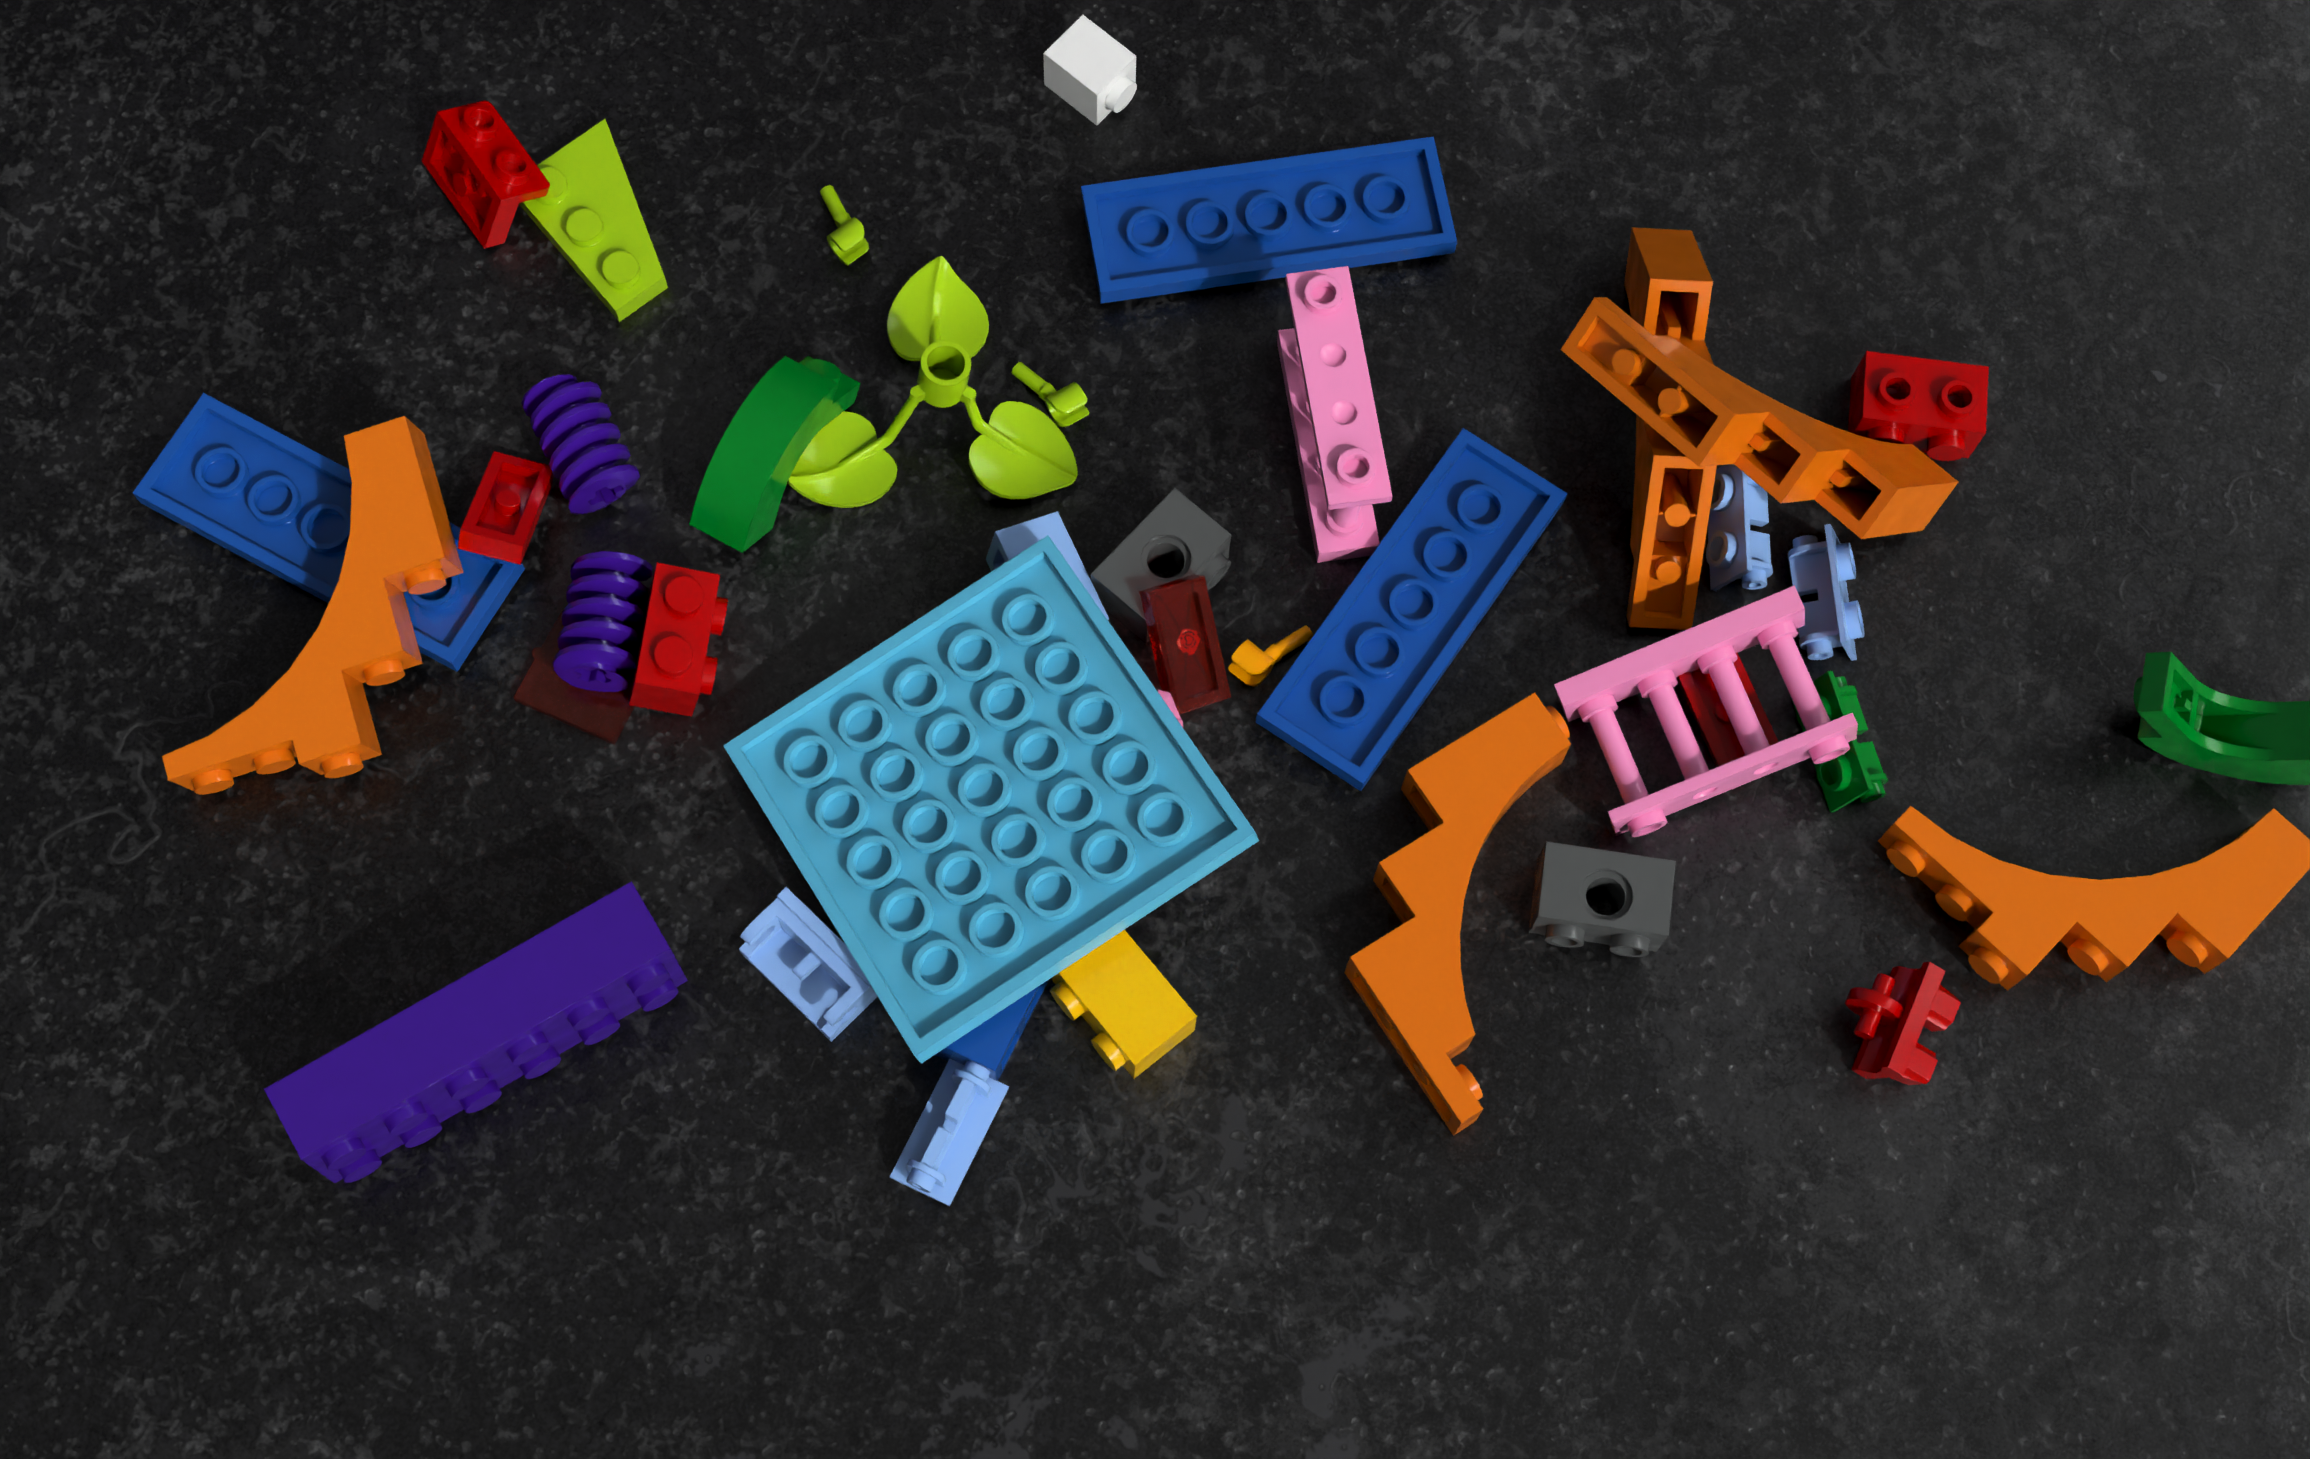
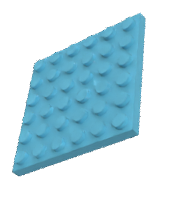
M1049 535L723 745L913 1055L920 1063L928 1060L1259 841L1256 832Z

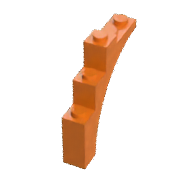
M406 416L344 435L352 482L350 534L339 581L318 628L289 670L250 708L209 736L162 756L168 781L195 791L196 794L205 795L232 787L234 785V777L256 771L258 774H272L287 770L296 764L295 757H297L300 765L320 775L324 774L326 778H340L362 770L364 768L362 761L382 755L363 683L366 682L369 686L393 683L405 676L404 669L423 664L404 592L408 591V593L414 595L430 593L445 586L446 578L464 573L425 434Z
M1912 806L1878 840L1887 849L1886 854L1889 860L1898 870L1910 877L1917 876L1936 893L1937 903L1948 915L1959 921H1967L1974 928L1958 947L1969 956V964L1977 974L1990 983L2002 985L2007 991L2024 979L2059 941L2068 948L2069 957L2080 969L2088 974L2098 975L2105 982H2108L2129 967L2158 934L2167 940L2168 949L2178 960L2188 966L2197 967L2206 974L2226 961L2310 869V839L2274 808L2249 826L2230 844L2196 862L2148 876L2103 880L2049 875L1998 860L1952 837Z

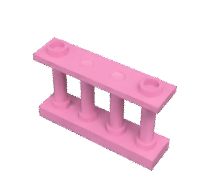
M1349 267L1286 274L1285 281L1294 328L1278 330L1277 346L1317 563L1371 556L1380 544L1372 504L1391 502L1393 496Z
M1795 585L1554 684L1567 721L1570 722L1581 717L1583 722H1590L1625 805L1608 811L1616 836L1628 831L1632 837H1640L1652 833L1668 823L1665 817L1667 815L1808 758H1811L1814 764H1820L1835 759L1850 750L1848 742L1857 739L1858 728L1853 712L1835 720H1830L1793 639L1798 635L1797 628L1805 625V607ZM1758 644L1761 645L1762 649H1770L1806 729L1803 733L1773 745L1768 743L1733 664L1738 659L1737 652ZM1699 668L1703 674H1710L1746 755L1709 770L1673 688L1678 684L1676 678L1679 675L1695 671ZM1641 693L1642 698H1650L1685 779L1650 795L1614 714V711L1618 709L1616 702Z

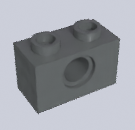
M1174 488L1091 573V582L1104 609L1147 644L1157 632L1154 619L1160 621V628L1159 622L1155 621L1158 631L1165 625V621H1161L1163 619L1167 621L1166 626L1162 630L1165 634L1172 631L1175 627L1161 604L1154 597L1146 595V592H1152L1162 601L1172 615L1176 625H1178L1184 618L1187 579H1190V599L1201 586L1206 590L1213 588L1228 571L1231 565V561L1228 559L1231 534ZM1159 562H1170L1176 565L1181 572L1171 578H1161L1154 575L1150 568Z
M1546 841L1536 863L1529 933L1545 935L1547 943L1560 947H1581L1584 945V941L1610 945V952L1626 957H1644L1649 954V951L1657 952L1669 936L1676 861ZM1593 891L1607 894L1615 903L1616 913L1612 915L1596 913L1588 905L1586 894Z

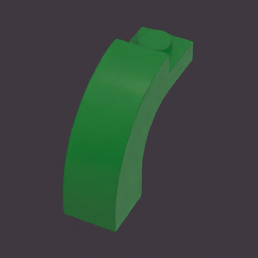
M787 356L779 360L752 389L726 429L702 480L689 525L741 553L772 530L785 487L799 458L811 440L825 425L855 403L861 383L841 373L836 365L825 360L814 359L810 356H807L799 363Z
M2172 652L2146 653L2143 676L2136 680L2134 686V703L2137 712L2141 715L2138 739L2157 753L2192 768L2254 782L2310 785V701L2267 702L2230 696L2202 684Z

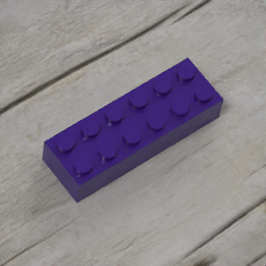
M631 881L266 1087L264 1090L300 1159L333 1183H337L342 1179L345 1183L354 1182L378 1169L382 1164L380 1157L404 1144L406 1148H412L435 1137L442 1130L440 1123L458 1112L465 1110L466 1113H474L491 1105L502 1095L500 1088L524 1075L526 1079H533L547 1073L560 1063L561 1057L559 1054L583 1041L585 1045H592L606 1039L619 1029L620 1019L642 1007L643 1011L648 1012L665 1005L678 994L677 987L688 980Z

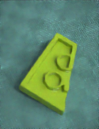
M604 119L537 165L550 183L548 193L544 197L521 202L519 205L620 322L666 290L668 286L606 119Z

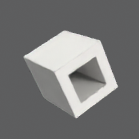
M1084 15L1043 53L1044 85L1096 126L1111 111L1118 113L1123 110L1132 100L1137 90L1136 55Z

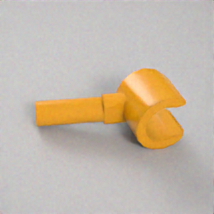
M1305 625L1277 643L1270 645L1265 651L1247 639L1233 653L1231 657L1233 662L1229 665L1228 670L1246 685L1258 686L1271 672L1275 663L1310 641L1313 633Z

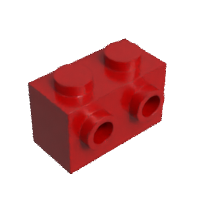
M1866 351L1851 377L1848 432L1883 442L1913 444L1923 453H1927L1930 458L1939 461L1969 458L1986 434L1989 367Z
M656 563L646 607L629 701L630 706L692 717L700 693L711 695L718 658L706 655L710 634L721 636L728 605V598L717 596L720 580L719 574Z

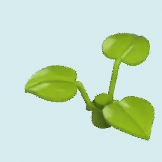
M939 256L923 266L906 282L892 303L888 314L887 336L895 352L903 359L920 361L917 385L911 388L910 395L887 431L877 439L875 428L869 420L853 412H842L825 425L811 440L793 469L788 484L804 497L831 507H860L880 499L890 490L895 482L898 470L894 459L884 448L893 443L919 402L923 400L932 406L940 408L951 407L960 401L964 403L973 428L982 434L971 444L968 457L969 465L975 479L983 488L994 495L1007 499L1036 497L1070 486L1077 479L1078 471L1074 453L1063 433L1046 414L1032 405L1023 402L1006 401L1000 403L993 410L989 424L982 419L975 401L976 391L967 384L971 370V358L985 345L989 333L988 315L977 295L957 276L943 256Z

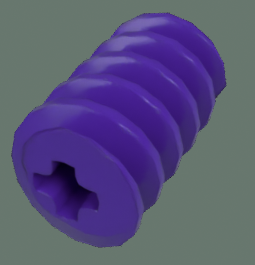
M567 374L548 377L538 382L524 395L521 404L525 414L531 418L530 424L535 435L541 439L540 446L545 457L550 459L549 466L554 477L560 480L559 488L563 497L569 500L568 507L571 514H586L603 509L619 499L625 491L637 483L640 474L636 466L624 465L631 455L626 445L615 444L618 442L621 433L616 424L607 423L612 414L608 404L598 402L602 395L599 385L591 381L578 383L575 376Z
M613 551L587 553L578 557L571 565L572 582L566 591L568 605L562 612L564 628L558 634L557 640L560 650L554 656L553 668L560 679L574 687L597 692L626 690L629 683L617 673L631 672L636 668V657L625 650L635 649L640 645V634L630 627L639 626L644 623L645 613L635 604H641L648 600L649 590L641 582L647 581L652 577L653 567L646 560L631 554Z

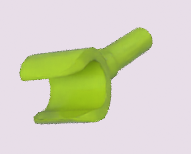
M827 185L821 189L820 194L838 229L827 236V241L838 259L843 264L849 265L869 250V244L864 238L865 231L861 221L855 217L851 218L834 187Z
M1018 362L1013 367L1012 374L1039 395V398L1045 402L1055 424L1059 427L1070 426L1089 415V410L1085 407L1087 397L1076 382H1072L1056 391L1050 383H1047L1022 362Z

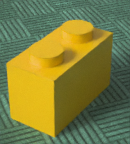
M1123 930L1052 977L1056 985L1050 989V993L1060 1008L1073 1021L1081 1015L1097 1034L1091 1039V1042L1102 1059L1114 1071L1123 1066L1133 1079L1195 1031L1197 1015L1126 930Z

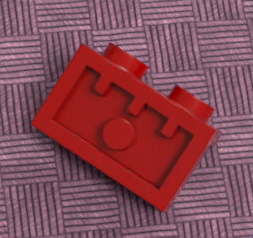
M480 101L437 111L423 154L422 163L484 249L504 244L518 204L546 196L550 188L549 181L491 102Z

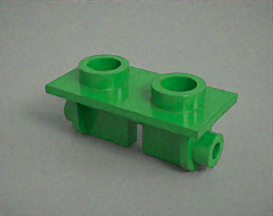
M1827 671L1813 681L1831 721L1853 712L1858 723L1857 735H1861L1868 730L1857 698V689L1853 685L1848 686L1846 677H1835L1833 671ZM1794 705L1798 723L1801 726L1802 732H1805L1806 729ZM1857 739L1848 742L1850 750L1843 755L1824 763L1814 764L1817 778L1830 812H1836L1859 797L1862 803L1878 800L1886 795L1883 785L1888 782V778L1883 773L1873 741L1858 743Z

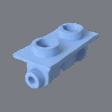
M1735 464L1723 465L1716 469L1706 548V559L1710 569V590L1717 591L1737 579L1742 580V587L1745 589H1762L1767 586V578L1773 574L1770 534L1750 530V525L1762 527L1769 523L1767 491Z
M1826 524L1824 525L1826 541L1818 542L1817 537L1813 535L1800 536L1793 539V549L1788 552L1793 586L1795 585L1799 596L1818 593L1817 601L1803 603L1805 607V625L1798 628L1799 644L1801 649L1807 650V656L1810 660L1830 658L1833 656L1832 648L1843 646L1848 657L1853 661L1857 660L1854 639L1864 637V624L1858 600L1849 602L1846 583L1847 580L1856 579L1855 560L1850 542L1841 544L1832 525Z
M949 1059L890 1178L950 1207L1009 1086L990 1078V1071L975 1062L967 1060L965 1065Z

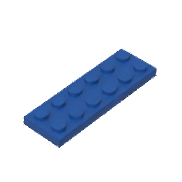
M1434 137L1081 186V199L1100 304L1284 278L1289 273L1344 266L1354 268L1455 253L1457 245L1456 233Z
M203 393L137 485L133 495L141 504L329 603L339 581L350 534L352 488L350 470ZM450 523L464 573L446 578V585L436 591L418 595L410 594L407 591L404 592L420 653L458 672L525 568L523 563L519 565L458 549L461 528Z
M1463 428L1259 710L1256 716V723L1359 791H1362L1563 505L1567 493Z

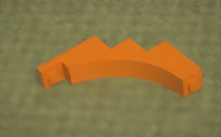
M1632 227L1624 281L1631 318L1652 335H1669L1713 364L1704 341L1713 280L1692 230ZM1637 414L1635 481L1630 539L1634 565L1626 616L1629 627L1687 630L1692 628L1717 465L1698 467Z
M1594 297L1561 348V351L1698 467L1735 464L1778 502L1790 503L1815 500L1860 539L1923 531L1959 483V481L1913 444H1895L1859 436L1786 406L1721 370L1671 336L1652 335L1607 297Z
M1535 692L1407 770L1401 790L1429 829V832L1380 861L1373 881L1402 922V925L1350 956L1344 972L1453 1136L1473 1124L1483 1111V1107L1478 1102V1100L1483 1098V1093L1475 1077L1465 1065L1460 1064L1455 1067L1450 1060L1466 1050L1475 1036L1465 999L1460 951V931L1464 899L1472 868L1479 851L1492 829L1511 805L1535 782L1562 764L1571 746L1568 740L1570 732L1565 720L1553 706L1545 707Z

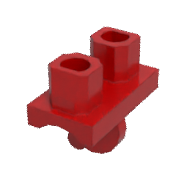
M1924 962L1919 969L1896 966L1892 968L1889 976L1882 973L1877 974L1871 989L1863 987L1850 989L1845 1004L1851 1011L1860 1016L1854 1033L1864 1039L1851 1069L1853 1072L1865 1079L1891 1078L1907 1085L1927 1084L1930 1081L1938 1060L1936 1053L1918 1043L1923 1026L1932 1032L1946 1030L1953 1023L1961 1004L1959 999L1941 985L1945 970L1932 962Z

